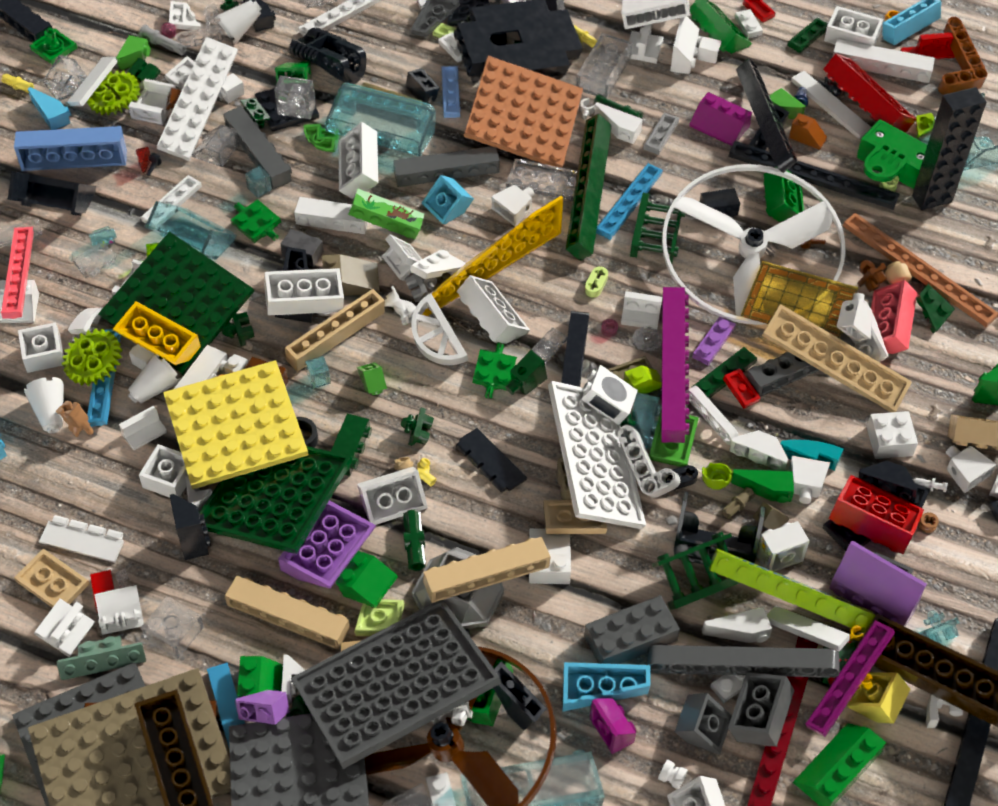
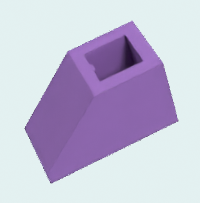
M266 690L235 700L239 720L276 725L290 712L286 692Z

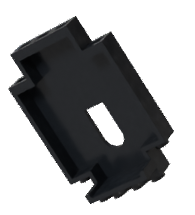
M528 0L472 7L467 16L468 22L458 23L454 31L457 48L460 54H462V62L467 68V75L471 78L472 83L479 82L488 56L552 77L566 75L570 67L569 60L579 59L583 50L568 10L549 11L545 0ZM518 32L522 43L496 46L490 41V36Z

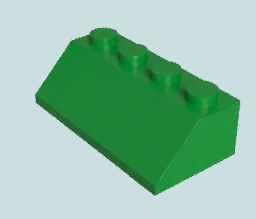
M695 0L690 6V13L692 14L690 17L695 22L700 23L699 27L704 32L709 33V38L721 41L719 49L722 52L727 51L732 54L752 45L751 41L715 3L710 0Z
M847 723L793 783L819 806H834L882 753L887 742L870 728Z

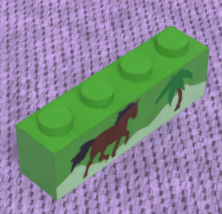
M357 189L348 215L414 240L421 229L424 213L361 189Z

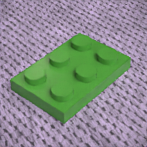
M661 409L649 454L650 459L678 467L688 465L699 417L689 415V420H685V423H689V435H685V443L661 442Z

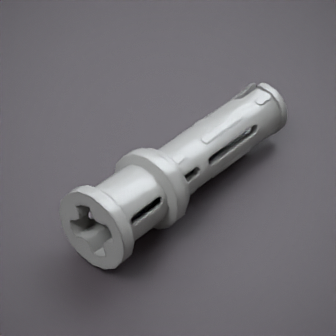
M144 24L139 30V37L149 40L154 45L159 44L179 55H183L186 52L185 45L163 36L158 30L150 29L148 25Z

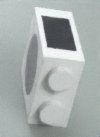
M600 365L596 370L592 369L586 378L588 382L582 388L584 393L581 400L619 425L630 414L638 390Z

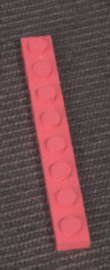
M33 227L14 228L1 310L2 319L22 317L34 235Z

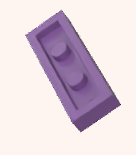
M719 316L694 351L692 358L709 366L734 331L736 324Z

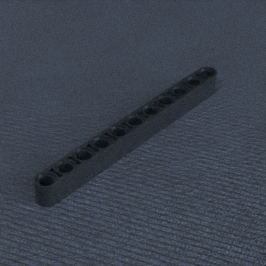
M748 58L736 68V72L776 167L784 173L796 164L798 160L756 64Z
M995 618L982 664L997 671L998 618ZM970 713L967 716L943 806H970L991 724Z

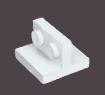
M652 24L644 25V27H641L640 32L632 31L625 51V58L657 64L664 37L651 34Z
M389 234L385 240L390 247L382 255V258L397 277L405 281V278L409 277L412 273L410 271L412 264L422 260V258L411 244Z
M626 291L621 324L657 330L663 297Z
M59 599L34 634L70 657L92 628L95 621L81 613L83 605L76 602L72 607L62 599Z

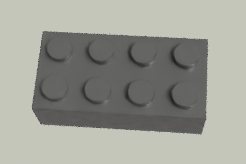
M660 595L585 624L584 637L598 663L621 664L648 653L650 646L669 645L678 641L680 629Z

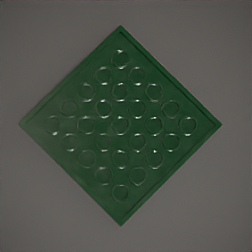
M169 231L98 315L115 327L137 301L197 334L201 347L190 361L177 365L167 361L174 370L184 376L204 348L212 343L226 324L254 293V289Z
M306 446L308 456L220 481L199 514H204L208 532L297 554L352 464V457Z

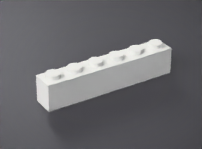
M841 39L836 40L833 56L836 53L852 59L864 71L929 83L935 60L933 57Z

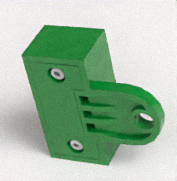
M879 119L861 138L856 158L864 161L863 171L870 179L877 182H888L898 176L901 183L914 189L927 144Z

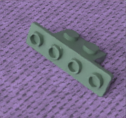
M110 636L103 640L87 641L78 645V656L58 660L57 667L61 680L121 668L135 662L136 664L146 662V656L141 642L122 646L121 636Z

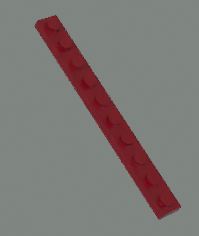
M798 636L795 648L817 649L818 643ZM786 676L794 689L793 697L777 747L765 745L747 806L772 805L809 677Z

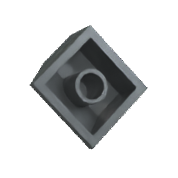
M708 693L689 694L684 703L675 733L690 745L720 754L732 715Z

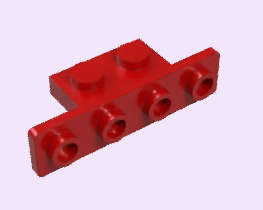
M949 32L920 35L916 47H904L900 51L933 57L935 59L955 58L950 48L953 34Z

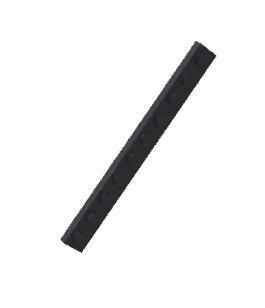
M735 141L729 152L728 157L753 165L776 167L770 152ZM800 161L788 169L790 173L805 180L807 183L894 210L900 196L899 193Z

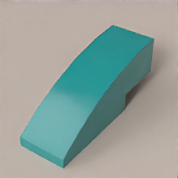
M782 440L780 443L788 459L791 460L792 456L829 462V469L833 471L836 470L844 450L832 444L811 440Z

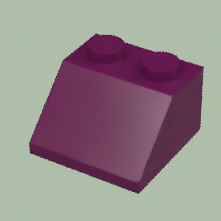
M613 698L592 700L590 721L610 752L614 754L634 743L637 731L631 721L628 722L625 718L622 706L616 704Z

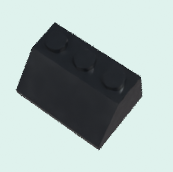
M170 494L175 527L184 559L189 560L209 555L208 547L211 546L204 514H199L196 505L175 494Z

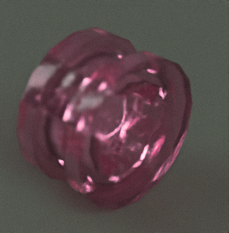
M170 22L163 23L161 34L170 39L174 38L176 35L175 25Z
M613 319L604 320L601 333L606 337L616 335L618 323Z

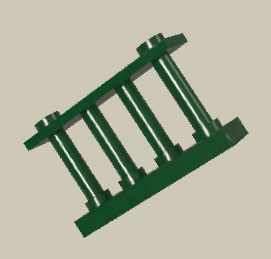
M642 193L633 234L630 257L637 258L638 251L642 250L663 253L661 245L643 243L641 240L645 236L662 239L663 232L648 230L644 227V224L650 223L664 226L665 219L651 217L649 214H646L647 211L653 210L668 213L670 206L654 204L652 201H649L648 193ZM676 208L672 214L678 215L677 221L669 219L668 227L675 228L674 234L666 233V240L672 241V246L667 247L671 264L673 263V258L678 255L679 247L676 246L681 217L686 215V213Z
M722 531L711 535L712 540L672 556L666 553L656 557L658 561L652 563V566L662 565L673 593V600L667 602L670 610L680 608L740 583L730 578L721 580L715 572L709 569L711 559L706 547L716 543L719 550L729 553L724 540L732 537L731 533L723 534ZM699 551L710 579L708 581L709 585L702 587V584L699 585L688 554ZM678 558L681 559L692 587L690 589L691 593L684 595V592H681L670 565V561Z

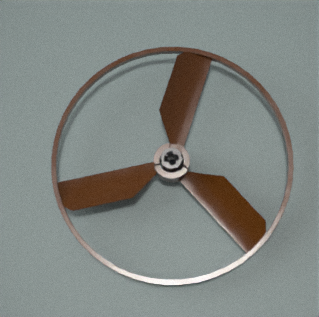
M477 646L492 667L497 659H500L523 672L539 689L548 708L551 735L547 758L534 786L520 803L518 788L488 751H463L464 741L459 733L462 726L452 724L451 717H446L447 724L439 722L433 725L427 734L426 740L428 743L376 752L366 756V775L403 769L433 753L434 757L441 762L453 761L487 806H528L540 791L547 778L556 749V721L549 697L536 676L519 661L494 649ZM477 697L468 701L470 710L472 709Z

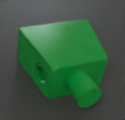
M286 62L275 67L277 85L307 84L311 79L310 62Z

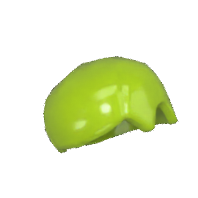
M709 463L708 467H702V479L707 487L713 490H720L732 481V471L725 464Z

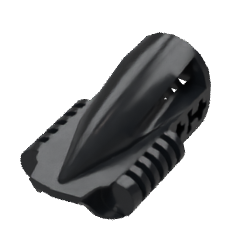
M311 28L305 36L297 40L292 38L289 45V52L292 55L318 65L336 79L347 84H356L365 73L367 64L365 50L358 45L348 42L345 38L321 28Z

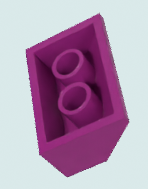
M708 92L699 102L689 126L733 146L734 142H738L750 127L752 112Z

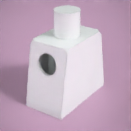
M512 185L492 196L491 208L513 226H516L531 211V197L534 196V191L530 187L521 190L518 186Z
M854 293L853 300L842 303L837 322V328L854 341L871 339L872 310L864 303L865 295L862 293Z
M953 445L946 451V454L951 458L947 471L964 493L990 477L997 465L971 446L960 451Z
M792 456L789 471H793L794 494L799 495L801 503L808 504L811 502V497H819L830 465L829 462Z

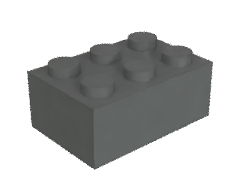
M746 672L728 726L729 731L737 742L777 747L794 693V689L786 676Z

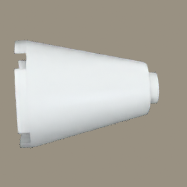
M250 0L217 15L215 19L221 20L218 23L229 37L235 38L233 42L236 44L260 16L261 7L256 1L252 2Z
M154 354L129 387L130 393L128 396L134 403L139 402L142 404L174 387L181 380V378L176 379L178 374L164 358L159 360L157 358L158 355Z
M52 377L50 381H46V378H40L26 385L27 389L24 388V392L43 430L48 433L58 432L63 426L62 416L56 413V410L63 404V381Z

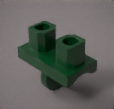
M247 312L236 313L232 318L233 323L229 321L222 330V334L230 339H233L235 334H237L241 347L246 345L245 340L255 337L252 325L241 327L250 324Z
M420 408L419 414L415 416V419H413L414 416L412 414L401 419L400 425L404 428V432L410 433L411 430L408 442L410 446H414L416 442L426 445L429 440L430 433L421 430V428L430 430L434 418L425 414V408Z

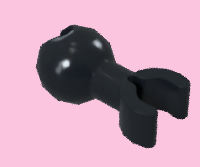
M825 76L824 82L818 80V83L825 89H828L835 97L841 94L842 90L837 87V84L832 85L828 77Z

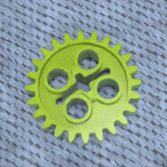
M116 70L115 74L110 71L109 75L105 77L87 100V103L96 114L99 112L101 115L107 113L109 116L113 112L116 115L117 111L123 113L124 108L129 109L128 105L138 100L137 96L140 95L139 90L141 89L137 79H135L134 75L131 76L130 72L125 73L123 70L119 73Z
M96 328L93 330V333L87 330L86 335L80 333L79 339L74 337V344L68 343L70 349L64 350L67 355L62 357L65 360L62 362L64 366L63 371L75 384L79 383L81 386L84 383L90 386L91 382L97 385L99 379L104 382L105 376L111 377L109 372L117 371L114 366L120 365L118 359L122 358L120 353L123 351L120 347L121 343L114 334L112 335L110 331L105 332L104 329L98 331Z

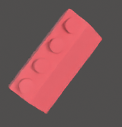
M906 280L877 289L873 294L871 310L888 354H895L909 348L917 292Z

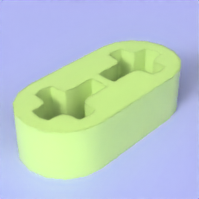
M596 267L592 270L585 284V294L587 296L595 298L601 294L608 280V270L606 268Z

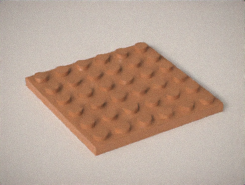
M488 56L463 137L561 170L583 88Z

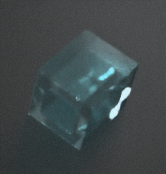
M260 166L245 174L247 188L257 198L272 190L270 175Z
M324 356L305 361L307 376L313 389L331 384L329 368Z

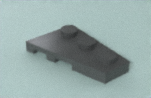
M426 0L411 28L412 34L427 37L460 6L459 0Z

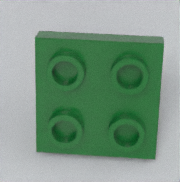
M48 28L47 31H44V36L30 44V49L51 65L77 49V44L55 28Z

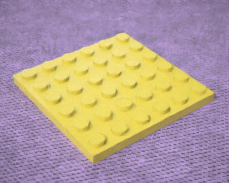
M276 360L163 392L192 490L309 455Z

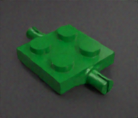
M258 199L248 207L242 206L239 202L234 205V208L240 213L231 219V223L251 241L256 243L266 236L270 237L273 241L278 239L279 235L273 230L281 223V219Z
M497 343L495 352L480 349L472 383L486 388L484 395L486 398H488V393L490 392L489 399L493 397L494 390H506L505 386L512 381L510 371L515 366L517 359L515 356L503 354L504 344H501L500 348V343Z

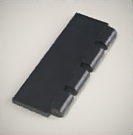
M478 428L461 437L456 444V448L464 456H467V459L477 469L480 468L479 471L489 481H492V484L501 493L506 490L511 491L527 480V477Z

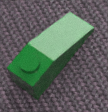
M733 469L732 484L743 489L749 487L754 491V494L769 501L779 503L792 501L794 494L793 471Z

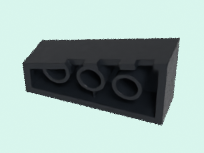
M287 247L283 271L308 270L306 250ZM312 313L275 315L276 318L312 323Z

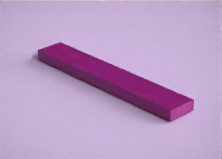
M876 620L874 621L806 722L807 728L826 737L895 634L894 629Z

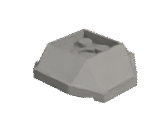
M456 547L430 559L424 571L432 567L447 565L452 561L458 562L476 554ZM424 571L412 591V597L419 610L433 604L423 583ZM502 582L444 599V601L465 630L486 627L504 595V587Z

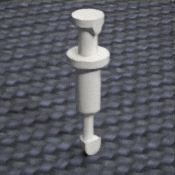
M921 478L913 479L915 484L931 488L930 491L932 492L934 488L944 490L943 492L947 490L948 483H936L935 478L932 481Z

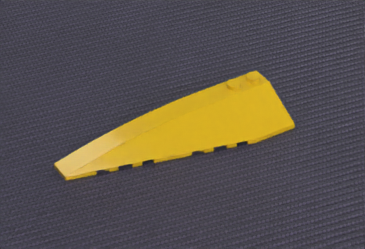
M559 196L533 212L519 225L484 249L444 281L432 293L439 308L441 309L460 297L457 290L470 275L487 280L561 234L563 197ZM427 308L422 315L429 316L432 313L430 309Z

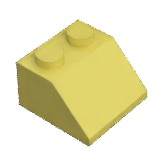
M868 672L872 675L873 679L865 682H872L873 687L866 690L860 686V689L856 690L848 702L847 707L877 723H894L911 689L898 673Z

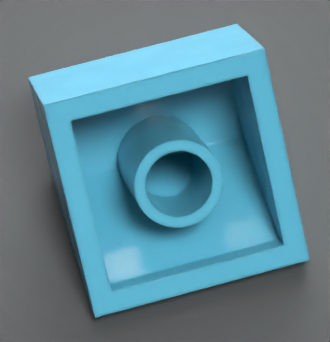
M440 175L422 201V204L442 224H446L465 213L474 198L453 178Z

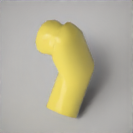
M422 458L417 464L420 479L429 486H433L437 479L429 473L430 461L427 458Z

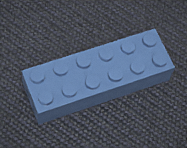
M121 126L15 132L14 149L21 171L126 165L127 148Z

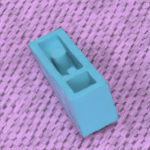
M31 87L27 88L32 103L51 130L71 124L69 119L71 113L67 106H63L61 101Z

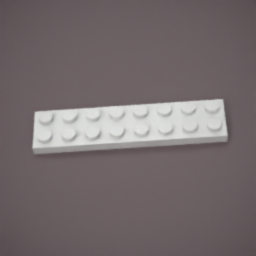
M208 37L205 38L157 144L158 150L190 161L238 53L237 48Z

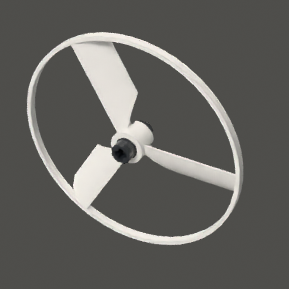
M743 164L727 166L708 172L692 181L678 194L665 218L662 233V249L670 275L678 287H685V295H689V299L711 314L733 322L765 325L769 323L742 316V313L759 274L760 258L765 253L768 241L793 249L828 231L833 219L839 234L841 251L838 271L832 281V284H836L845 259V238L835 210L827 199L812 185L789 172L782 173L774 167ZM735 171H760L778 175L797 183L813 194L820 203L766 231L759 228H748L743 231L731 217L684 196L696 185L717 175ZM675 208L740 239L738 249L740 254L746 259L733 277L736 316L720 311L703 302L683 284L676 274L668 255L666 243L668 222ZM761 287V290L758 295L759 298H757L755 305L753 307V309L756 310L753 311H757L760 309L761 311H763L760 313H764L762 304L763 300L760 299L763 298ZM825 291L816 300L822 302L829 295V292ZM813 302L795 313L801 316L807 313L806 311H810L813 304V308H815L820 303L815 302L814 304Z

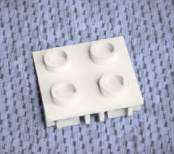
M137 585L95 594L99 615L98 621L102 635L144 626Z

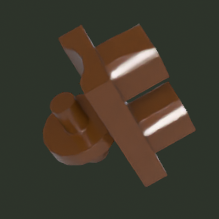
M869 260L863 261L859 266V270L864 276L857 282L859 287L865 285L869 293L878 289L880 284L887 279L883 273V270L886 268L885 264L881 263L875 269L873 262Z

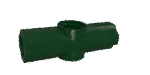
M408 510L406 513H403L405 532H403L405 550H407L408 569L421 571L426 567L424 553L425 538L421 525V515L419 511Z

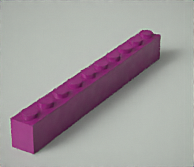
M663 287L661 442L685 443V435H689V423H685V420H689V408H685V405H689V393H685V390H689V379H685V375H689V364H685V361H689V350H685V347H689V336H685V333H689V322H685V319H689V308H685V306H689V295H685V287Z

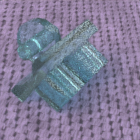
M931 610L928 612V619L924 620V624L926 626L931 624L932 627L919 632L921 635L942 643L938 632L942 630L946 641L958 637L959 633L956 624L960 622L956 617L941 623V620L945 619V615Z

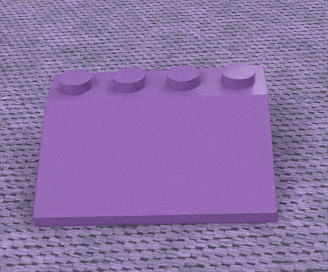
M329 501L298 553L294 554L284 551L278 558L280 570L297 580L331 588L373 532L376 525Z
M851 541L829 589L837 596L844 597L851 603L872 611L875 616L878 613L906 627L918 606L927 583L856 542Z

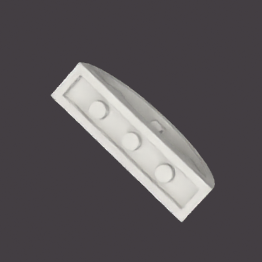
M431 293L428 294L416 306L412 316L411 327L417 348L426 358L438 364L457 365L468 361L467 353ZM429 308L434 318L422 314ZM419 321L440 326L420 338L418 336L417 328ZM444 333L438 353L431 351L423 344L433 337ZM447 342L450 343L455 355H444Z

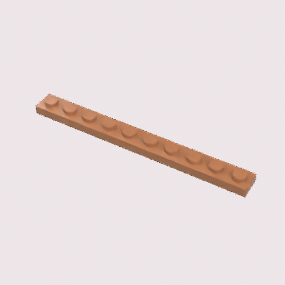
M854 213L844 221L843 227L892 262L900 261L905 263L913 277L925 285H931L943 298L987 328L998 317L997 311L858 214Z

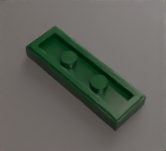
M817 17L791 38L787 46L801 53L826 32L828 23Z

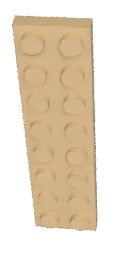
M781 304L762 334L766 339L889 412L897 411L912 381Z

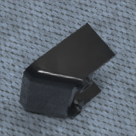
M11 171L7 200L19 201L22 206L32 207V204L65 209L71 211V215L81 216L82 213H86L95 195L96 186Z
M685 492L673 549L674 554L712 540L711 535L716 534L698 529V516L692 512L685 511L689 492ZM765 507L760 509L757 525L746 524L740 528L738 537L732 536L724 540L729 554L755 564ZM716 543L706 547L711 561L716 548L718 549ZM699 551L688 554L690 562L703 564Z

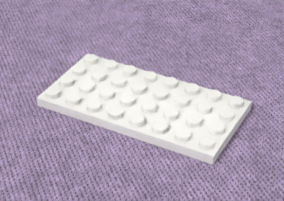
M551 381L548 384L575 517L643 529L646 526L635 475L618 438V430L621 428V425L616 424L582 401L581 398L584 393L582 387Z

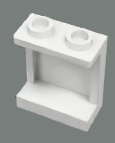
M144 79V90L136 103L131 102L128 106L131 118L163 125L172 109L166 110L167 95L170 89H176V86Z

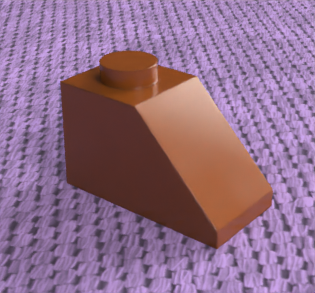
M799 113L792 122L789 138L818 150L822 148L827 140V136L815 119Z

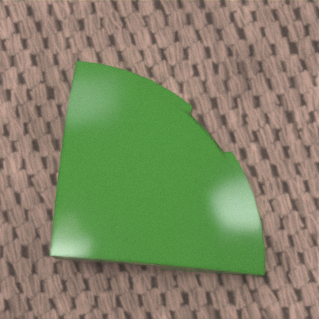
M321 124L304 125L305 136L308 142L312 143L315 148L326 152L336 151L340 134L338 127L322 128Z

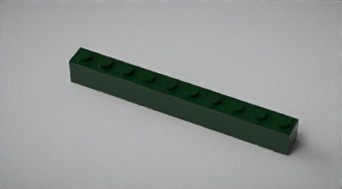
M599 113L586 120L565 248L579 261L591 256L594 251L612 125Z

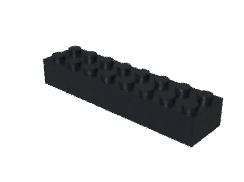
M977 87L946 94L942 97L912 193V197L921 210L932 209L936 206L947 205L953 202L987 103Z

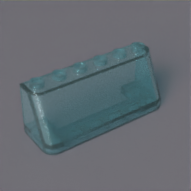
M343 83L338 89L326 119L325 131L344 136L359 123L363 122L377 131V145L421 156L435 134L436 111L428 103L351 83Z

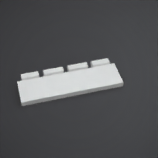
M55 515L52 521H48L39 543L115 563L124 541L122 540V532L109 529L106 534V528L91 524L88 527L87 523L71 520L69 523L68 518Z

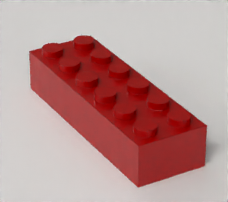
M835 53L823 70L827 73L826 76L833 82L836 81L839 89L844 92L847 91L849 93L848 97L855 102L857 101L863 111H868L870 118L877 122L881 119L906 133L917 120L852 59Z

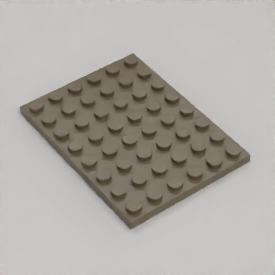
M199 668L28 727L49 805L165 806L134 703L178 689L211 797L214 798L230 792V759Z

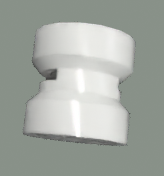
M667 760L658 779L663 782L669 781L672 787L678 789L682 785L688 770L683 767H675L674 762Z

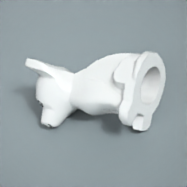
M392 286V292L388 293L385 298V307H393L395 312L401 316V323L403 325L411 323L416 306L409 301L401 300L396 289Z

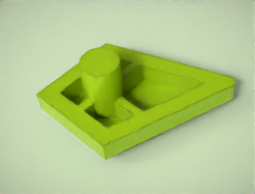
M932 113L917 115V137L920 138L932 131L935 118Z

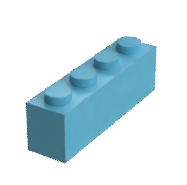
M921 0L883 22V40L896 45L940 19L941 1Z

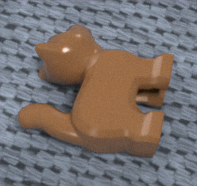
M65 401L56 410V413L60 414L68 424V429L75 437H78L83 429L88 435L94 433L88 422V415L79 403L74 402L72 406L71 401Z

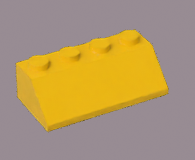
M137 301L113 328V331L174 365L190 361L201 347L197 334Z

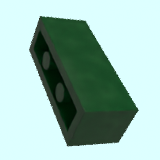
M348 413L331 452L352 457L353 462L345 474L351 476L353 469L356 470L358 467V457L364 453L365 441L367 438H370L372 427H370L369 419Z

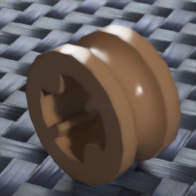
M924 513L919 521V527L926 533L934 532L939 519L933 513Z

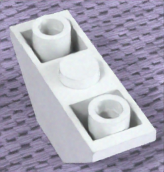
M758 430L733 437L731 441L730 452H733L735 455L743 456L755 463L768 466L775 471L786 470L788 458L777 437Z

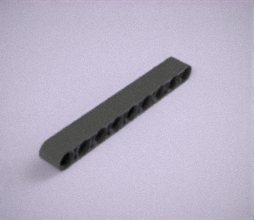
M653 645L648 648L647 665H650V672L746 675V672L788 677L827 678L836 677L840 673L839 652L834 649Z

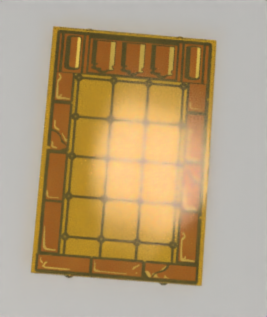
M762 261L745 302L741 317L769 324L781 304L840 339L842 331L837 328V322L842 303L853 300V294L858 292L859 287Z

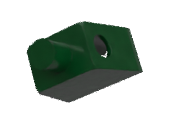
M530 350L511 369L512 381L505 388L511 395H514L518 390L525 395L548 379L544 360L534 351Z

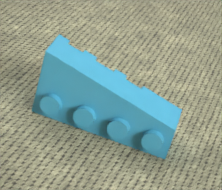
M564 662L563 712L591 706L594 699L613 698L614 701L649 694L650 665Z

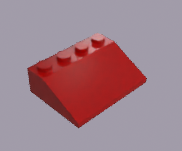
M850 475L828 519L837 525H843L851 529L856 534L870 538L874 543L882 544L891 551L904 555L924 509Z

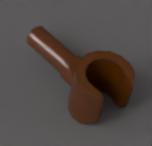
M810 239L800 246L807 249L811 244H825L826 240Z

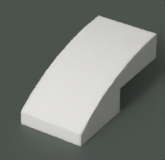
M87 308L83 310L71 323L68 329L72 335L86 334L91 324H98L101 318L98 313L102 308Z
M930 695L927 704V728H936L939 722L938 708H941L944 703L943 700L933 695Z

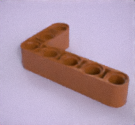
M950 17L943 33L952 32L953 34L950 48L961 71L943 75L938 86V91L942 95L974 87L980 89L988 75L963 22L958 17Z

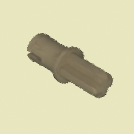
M746 487L739 495L732 498V502L724 508L722 514L727 519H730L736 512L743 510L745 505L755 497L754 491Z

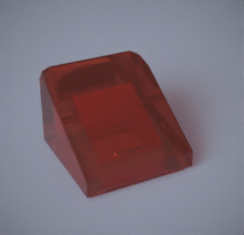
M149 147L136 149L137 159L143 173H146L150 163Z

